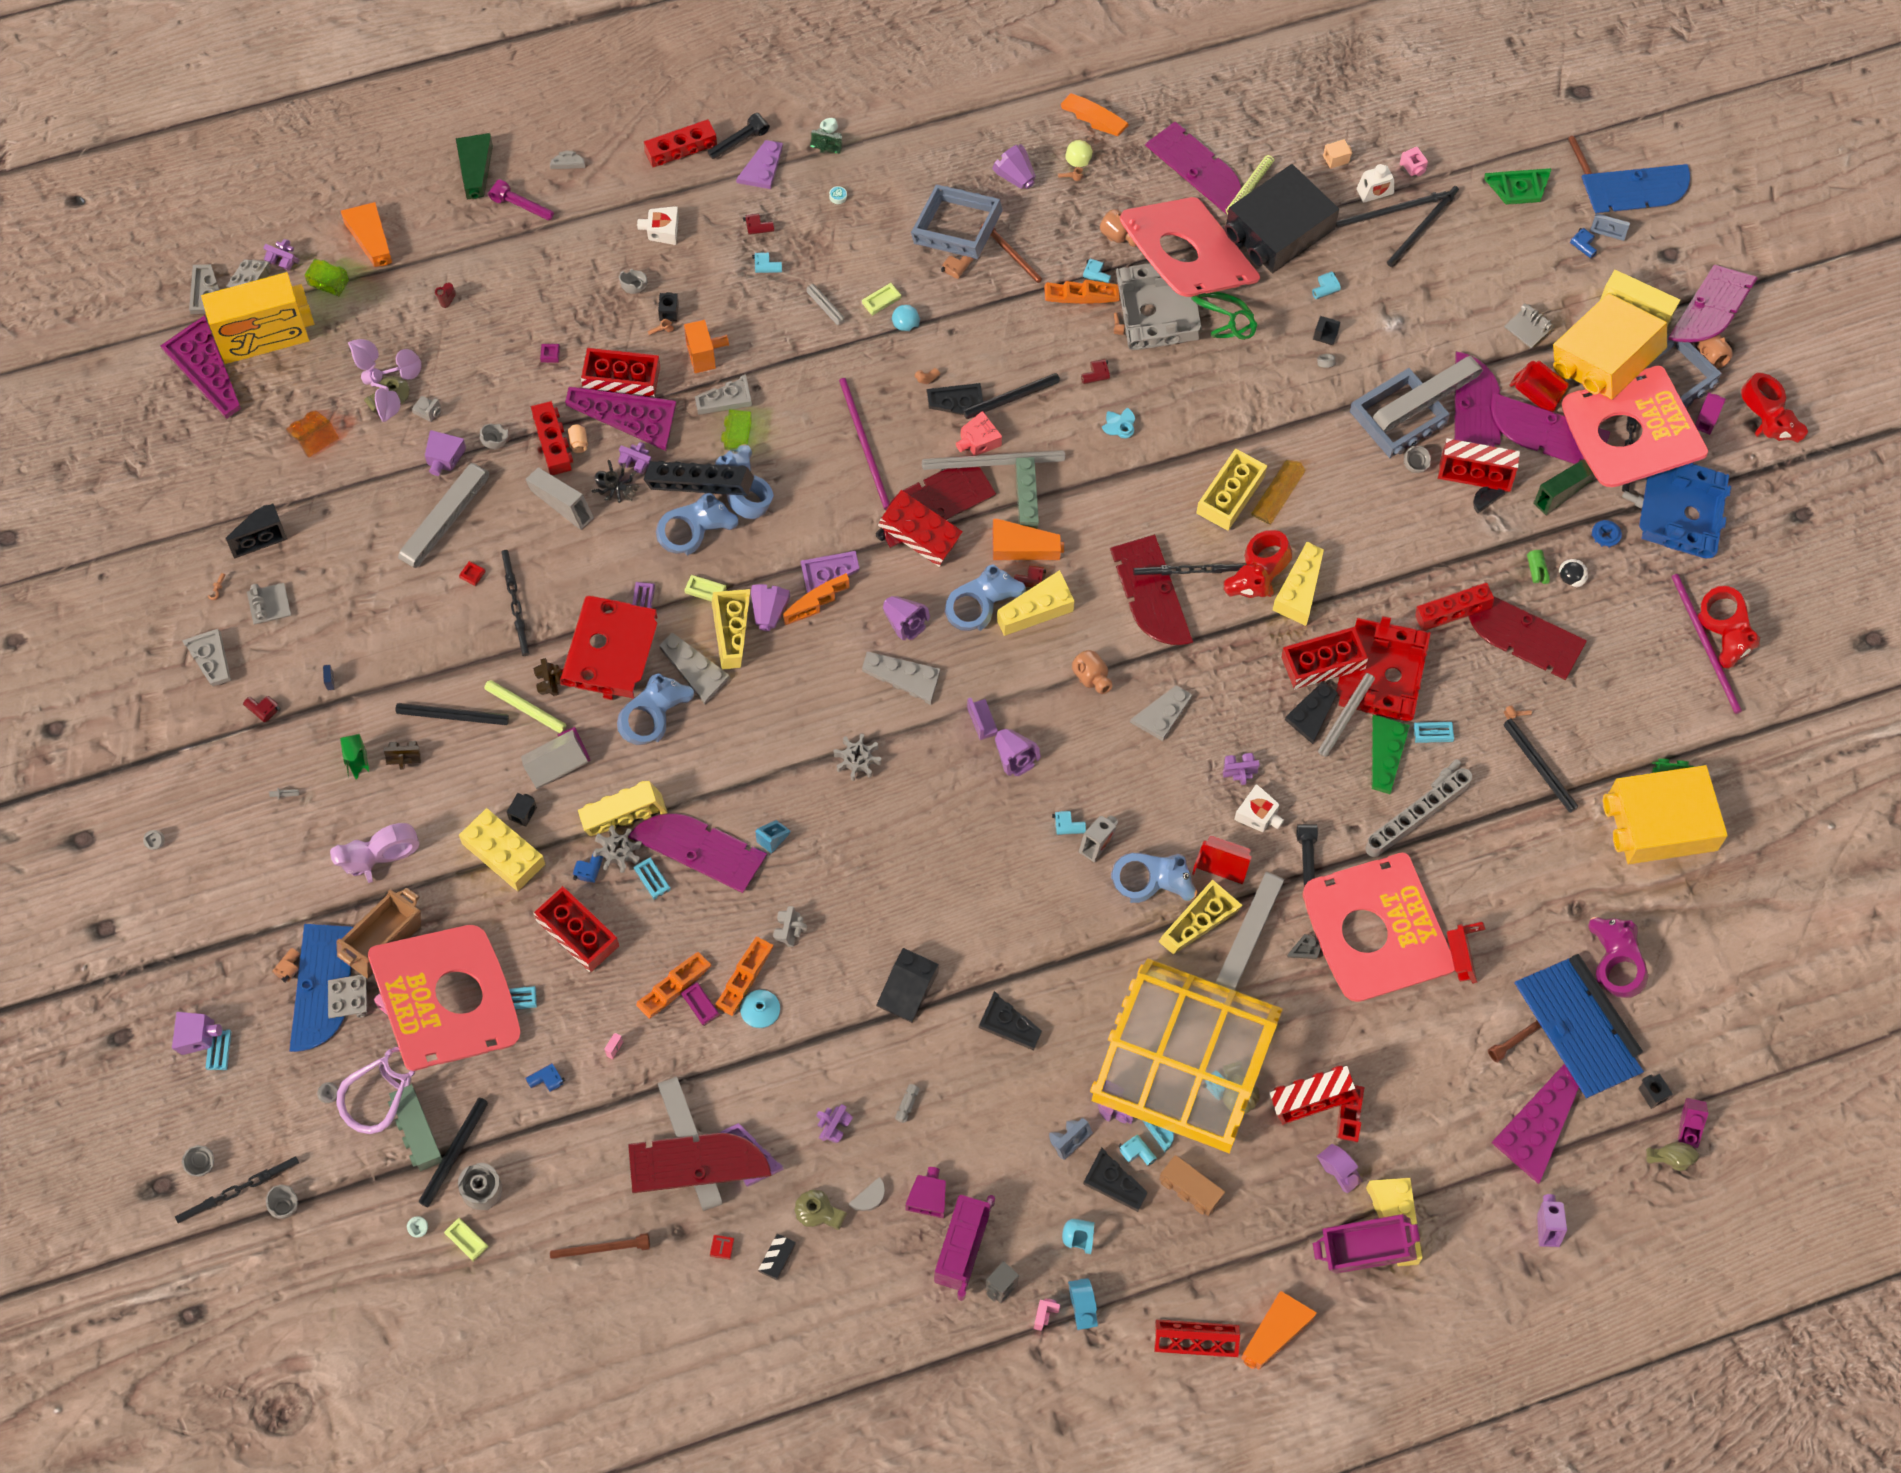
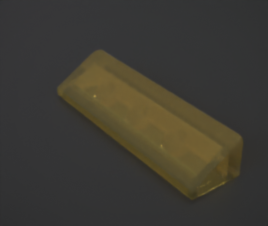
M1292 460L1284 462L1252 511L1251 515L1267 524H1272L1305 473L1301 462Z

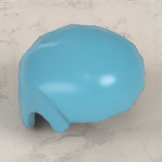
M911 305L897 307L891 318L894 327L902 331H910L913 327H918L920 323V316Z

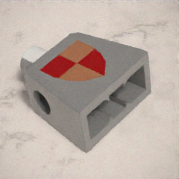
M1109 815L1107 818L1099 816L1085 831L1079 853L1095 863L1112 841L1118 823L1117 819L1112 815Z

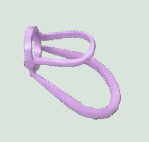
M399 1047L389 1049L384 1057L349 1075L342 1081L337 1091L336 1104L339 1114L345 1123L357 1132L366 1134L382 1132L391 1125L397 1113L404 1087L410 1085L411 1077L416 1073V1071H410L406 1074H398L389 1067L388 1058L394 1052H399ZM379 1064L382 1076L392 1086L397 1088L398 1091L382 1122L373 1126L362 1125L355 1121L347 1112L345 1093L353 1082ZM390 1076L400 1079L402 1081L401 1084L397 1083Z

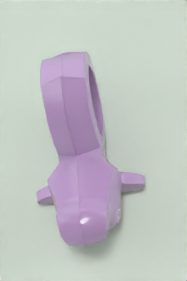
M397 823L376 832L369 842L356 839L346 845H337L330 850V856L334 865L341 866L347 874L359 876L364 873L368 883L373 882L371 869L374 864L393 862L408 857L418 849L419 840L412 825Z

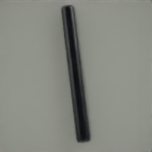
M1057 373L1051 374L964 409L963 415L966 419H970L982 411L985 413L1059 383L1060 377Z
M397 703L395 707L396 713L401 715L508 725L509 715L501 713Z
M1511 718L1505 721L1503 725L1552 791L1568 812H1574L1578 808V804L1515 721Z
M1573 955L1569 962L1632 1057L1640 1056L1643 1050L1580 955Z
M479 1097L420 1197L419 1204L428 1208L485 1111L488 1105L485 1099Z

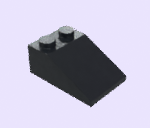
M274 503L263 505L261 508L256 509L226 537L234 559L288 540Z
M903 948L891 970L876 1006L912 1023L939 973V964Z

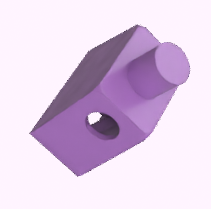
M430 430L425 452L426 462L431 466L429 472L439 476L442 469L453 470L466 449L464 439Z
M176 1012L172 1049L181 1055L208 1049L212 1046L213 1037L221 1036L222 1027L220 1024H214V1020L204 1014Z
M1546 1194L1543 1196V1202L1537 1214L1539 1246L1560 1247L1567 1232L1564 1204L1556 1202L1555 1195Z

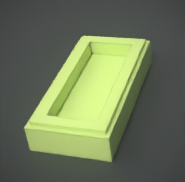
M890 283L864 298L862 304L873 316L901 299V294Z
M691 575L685 588V593L712 602L713 592L726 591L727 588L726 585Z
M460 1218L444 1232L473 1262L488 1248V1245Z

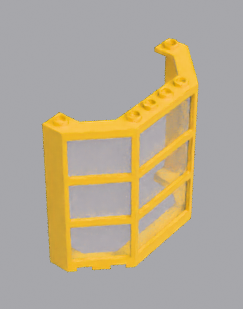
M1147 958L1144 965H1140L1136 980L1132 979L1128 989L1131 991L1130 996L1126 995L1122 1003L1124 1011L1123 1013H1118L1115 1021L1117 1028L1116 1030L1112 1029L1108 1041L1111 1043L1097 1082L1094 1081L1090 1093H1093L1091 1101L1230 1154L1245 1112L1244 1110H1246L1283 1008Z

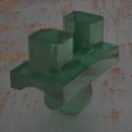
M820 128L812 130L810 147L820 149V153L823 154L826 151L840 154L842 134L837 132L833 134L826 133L824 129Z

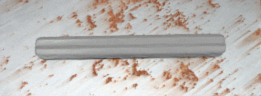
M1366 673L1319 748L1318 753L1327 757L1372 685L1375 677L1371 674Z

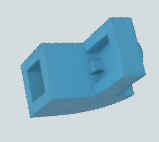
M1089 1278L1069 1281L1070 1299L1074 1308L1077 1330L1098 1327L1096 1302Z

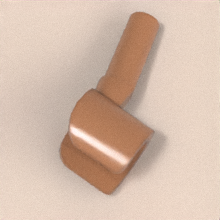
M1076 167L1073 172L1058 173V178L1072 177L1075 181H1079L1083 176L1081 174L1083 169Z
M1114 313V334L1123 335L1125 325L1119 324L1118 313Z
M663 319L660 325L649 330L648 334L651 335L663 329L667 332H672L674 327L670 325L672 324L670 320Z
M1508 706L1504 714L1507 719H1514L1521 715H1532V711H1515L1513 706Z

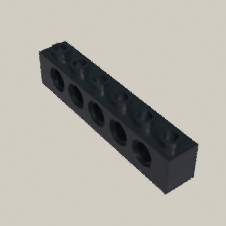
M650 461L643 480L651 490L748 496L754 476L749 468L744 465L730 466L727 464L713 465L710 463Z

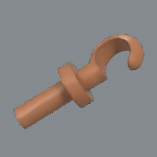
M221 573L217 583L213 584V591L216 592L215 597L208 595L209 599L216 600L219 597L218 590L223 587L221 584L225 577L224 573Z

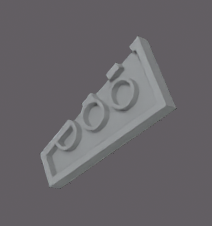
M671 633L660 644L662 652L679 670L682 677L687 680L704 704L730 679L729 674L674 633Z
M871 652L866 653L862 667L863 672L883 682L886 681L899 690L902 689L909 692V695L915 698L919 697L925 700V703L931 705L940 675L939 668Z

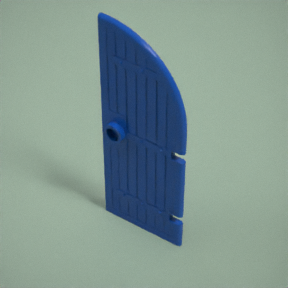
M1688 164L1584 174L1581 176L1595 213L1609 212V207H1612L1613 211L1646 208L1645 203H1648L1650 208L1667 206L1681 199L1687 192L1690 184Z
M304 924L290 1052L305 1051L321 1045L330 1039L341 1026L345 1016L328 1018V980L351 977L352 967L337 957L336 941L342 939L353 927Z

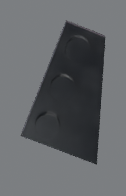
M981 383L926 390L929 409L963 415L964 409L983 402Z
M1322 681L1285 717V721L1313 744L1338 692L1325 681Z
M993 992L980 1021L979 1028L1034 1051L1042 1030L1024 1015L1022 1016L1010 1003L1005 1002L998 993Z
M1102 1147L1083 1182L1085 1186L1139 1212L1148 1193Z

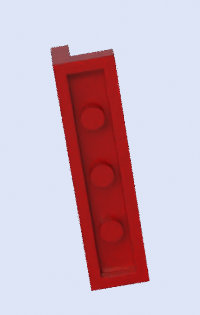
M1155 1320L1154 1352L1237 1358L1239 1356V1325ZM1160 1337L1170 1338L1172 1343L1168 1346H1159ZM1184 1339H1190L1194 1344L1190 1347H1183L1180 1342ZM1205 1340H1211L1215 1345L1210 1349H1204L1200 1344ZM1225 1342H1235L1234 1350H1225L1222 1345Z

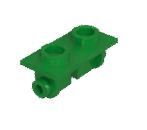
M1658 758V762H1652V764H1656V768L1652 769V773L1694 766L1689 765L1688 761L1677 760V764L1669 763V759Z

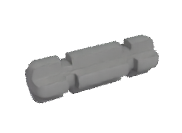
M913 1084L908 1085L906 1090L908 1093H905L899 1106L900 1111H897L895 1119L902 1123L907 1121L909 1116L907 1113L911 1112L916 1100L914 1097L919 1093V1087Z

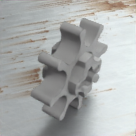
M860 734V740L857 743H851L846 736L843 737V744L847 748L843 751L834 750V757L844 759L841 764L837 765V772H841L845 768L852 771V781H855V775L859 771L865 772L867 777L871 778L872 771L868 766L870 764L881 765V757L871 755L873 751L878 750V743L874 742L871 746L864 745V734ZM860 752V756L857 758V762H855V759L858 756V753Z
M611 825L608 830L610 837L605 838L601 834H597L595 842L600 843L603 848H596L593 857L604 856L607 859L603 866L604 870H607L610 864L615 863L619 865L620 872L624 873L626 869L625 861H631L634 865L638 864L640 857L634 855L632 850H639L642 843L641 841L632 843L628 840L631 829L628 828L624 835H618L615 832V827Z

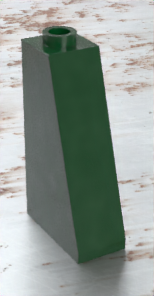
M485 133L456 138L466 198L468 200L484 197L493 149L491 134Z
M1585 459L1540 485L1533 504L1546 516L1594 480L1595 475Z

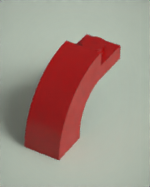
M1355 1085L1360 1099L1340 1105L1336 1137L1337 1139L1358 1143L1365 1087Z

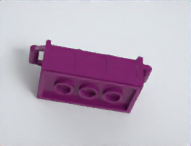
M961 1194L958 1196L935 1268L934 1282L958 1290L957 1298L960 1301H963L966 1297V1290L988 1223L990 1211L995 1205V1197L993 1195L987 1197V1202Z
M1400 1214L1323 1228L1324 1237L1312 1243L1315 1260L1328 1262L1329 1270L1339 1274L1417 1260L1415 1243L1420 1242L1418 1224L1412 1225L1409 1217ZM1321 1242L1325 1244L1326 1258H1323Z

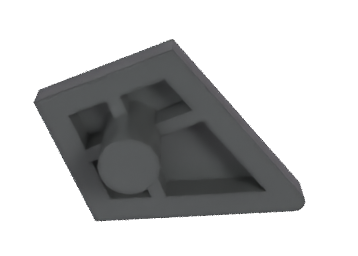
M1304 934L1288 953L1287 957L1317 959L1321 949L1318 939Z

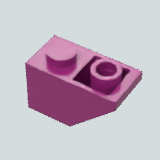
M1708 392L1694 424L1698 431L1711 434L1726 400L1725 398Z
M1686 1098L1680 1119L1678 1142L1690 1144L1694 1148L1699 1147L1708 1116L1706 1102Z

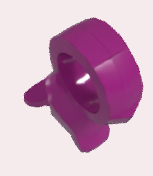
M1591 918L1588 924L1589 930L1599 938L1601 944L1606 949V953L1596 970L1598 984H1603L1606 990L1616 997L1632 998L1640 994L1646 987L1649 974L1638 947V926L1632 920ZM1620 962H1630L1637 966L1636 978L1625 986H1617L1609 981L1611 969Z

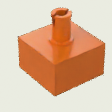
M705 320L684 324L686 345L694 373L716 369L714 349L729 346L727 335L711 338Z

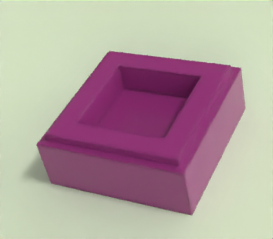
M541 344L540 361L559 363L560 344Z

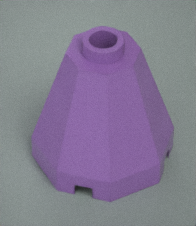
M1019 144V146L1014 145L1001 155L1002 160L999 161L997 159L992 169L997 175L1020 189H1029L1035 183L1036 176L1026 149L1022 144Z
M764 584L752 585L751 597L756 626H759L760 630L770 631V629L776 627L789 603V590L778 586L767 588V585Z
M891 596L884 601L883 611L899 638L902 640H906V638L913 640L924 631L926 627L924 622L930 619L929 610L924 604L898 596Z
M1011 729L1000 730L995 737L1003 769L1008 776H1012V774L1020 776L1034 767L1033 761L1035 759L1038 761L1041 757L1040 749L1035 742Z

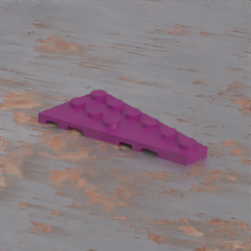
M205 315L160 345L166 355L226 419L241 409Z
M577 387L568 388L565 400L566 406L667 451L677 405L676 401Z
M1565 1064L1492 1141L1495 1147L1538 1184L1542 1179L1579 1088Z

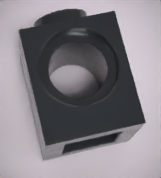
M660 293L659 321L663 319L677 321L679 308L678 293Z
M517 793L507 810L509 820L527 827L537 809L534 798L528 794L522 795Z
M1652 1074L1642 1079V1084L1638 1088L1651 1109L1668 1101L1673 1095L1660 1074L1654 1077ZM1650 1087H1656L1659 1093L1653 1092Z

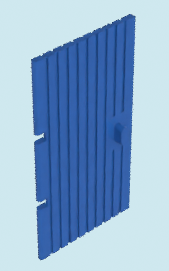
M1570 958L1519 979L1514 983L1587 1099L1644 1073L1636 1058L1632 1057L1618 1034L1614 1035L1611 1030H1614L1593 996L1588 995L1587 992L1589 990L1569 962Z

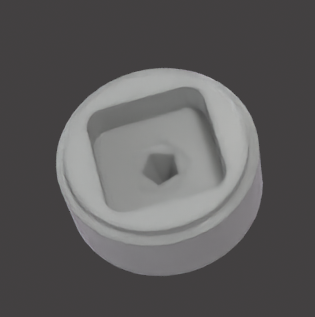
M1332 354L1320 355L1317 358L1318 366L1324 368L1334 366L1336 364L1335 356Z
M150 830L144 835L143 842L148 849L156 850L164 845L165 838L162 832Z
M331 1082L322 1084L317 1090L318 1099L323 1103H332L337 1099L338 1087Z

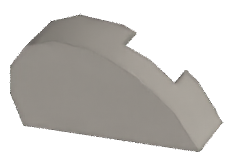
M574 151L560 152L550 163V169L585 168L584 159Z
M877 1178L853 1199L849 1206L857 1211H872L877 1208L883 1201L885 1193L884 1183L881 1178Z

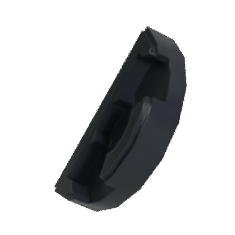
M1488 486L1480 488L1473 500V506L1477 514L1505 495L1506 492L1499 488L1498 490L1491 489Z

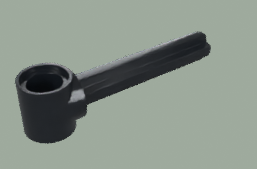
M754 113L749 117L747 126L709 149L707 153L711 159H715L752 134L755 136L766 134L770 129V125L760 113Z
M1297 824V842L1302 844L1304 887L1308 881L1315 879L1313 844L1318 839L1317 824Z

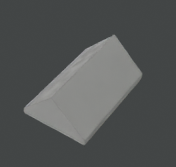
M573 730L521 756L523 767L536 789L589 763Z

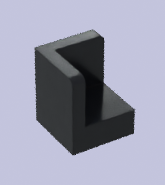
M1320 316L1313 340L1334 345L1341 322Z

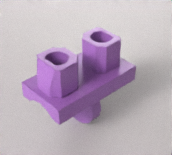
M289 240L277 241L276 246L279 249L265 244L263 248L267 251L264 258L265 261L275 265L277 258L280 257L282 259L279 266L290 271L294 263L298 264L300 259L288 253V251L293 252L294 247L290 246Z
M639 442L637 446L632 444L630 448L621 445L618 463L620 466L628 468L631 461L635 462L634 471L644 474L651 461V457L648 456L649 450L644 449L645 444L643 442Z
M1253 753L1242 755L1243 762L1236 763L1235 756H1226L1222 772L1223 778L1233 777V781L1240 780L1241 785H1246V779H1252V774L1258 773L1259 760L1255 761Z
M842 1104L839 1107L837 1106L831 1116L832 1109L827 1108L825 1112L818 1111L816 1115L820 1119L818 1126L823 1128L825 1125L819 1139L822 1141L828 1139L834 1143L840 1141L843 1132L836 1129V1125L840 1123L847 1127L853 1118L845 1111L846 1106Z

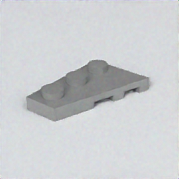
M211 264L193 265L189 305L190 314H206L201 295L219 290Z
M746 374L741 376L740 380L735 382L729 381L719 389L713 388L695 396L698 415L752 406Z
M219 629L182 640L213 687L231 681Z
M1174 686L1134 716L1130 723L1163 741L1191 700L1192 694L1178 686Z

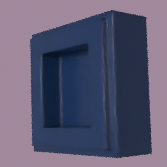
M331 665L323 666V680L327 690H335L334 672Z

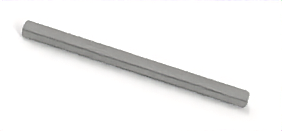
M1061 450L923 459L921 464L923 470L1012 465L1016 464V458L1034 457L1035 463L1060 462L1065 460V452Z

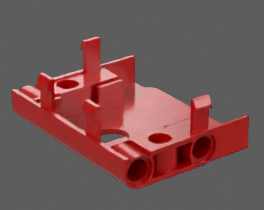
M586 596L560 678V684L603 693L604 699L613 700V695L634 699V686L642 679L658 624L655 620L658 618L657 610L595 596ZM594 635H604L607 639L606 644L601 648L593 647L590 644V639ZM587 677H593V678L590 679V680H586V679H585V678H587Z
M1382 616L1381 622L1357 618L1355 629L1368 661L1366 669L1339 676L1336 690L1340 697L1338 706L1345 707L1365 674L1369 673L1375 679L1356 710L1402 721L1413 720L1431 632L1416 631V629L1390 624L1391 618ZM1395 668L1400 671L1401 679L1397 682H1391L1386 679L1385 672L1388 669ZM1384 703H1389L1391 706H1385Z

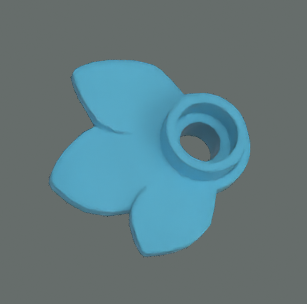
M1126 408L1121 415L1110 411L1107 412V424L1102 426L1106 434L1118 435L1125 439L1130 438L1134 434L1133 424L1135 416L1129 408Z

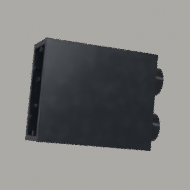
M1290 164L1229 207L1225 232L1232 242H1242L1248 249L1249 257L1257 266L1264 265L1273 274L1335 230L1339 208L1299 169Z

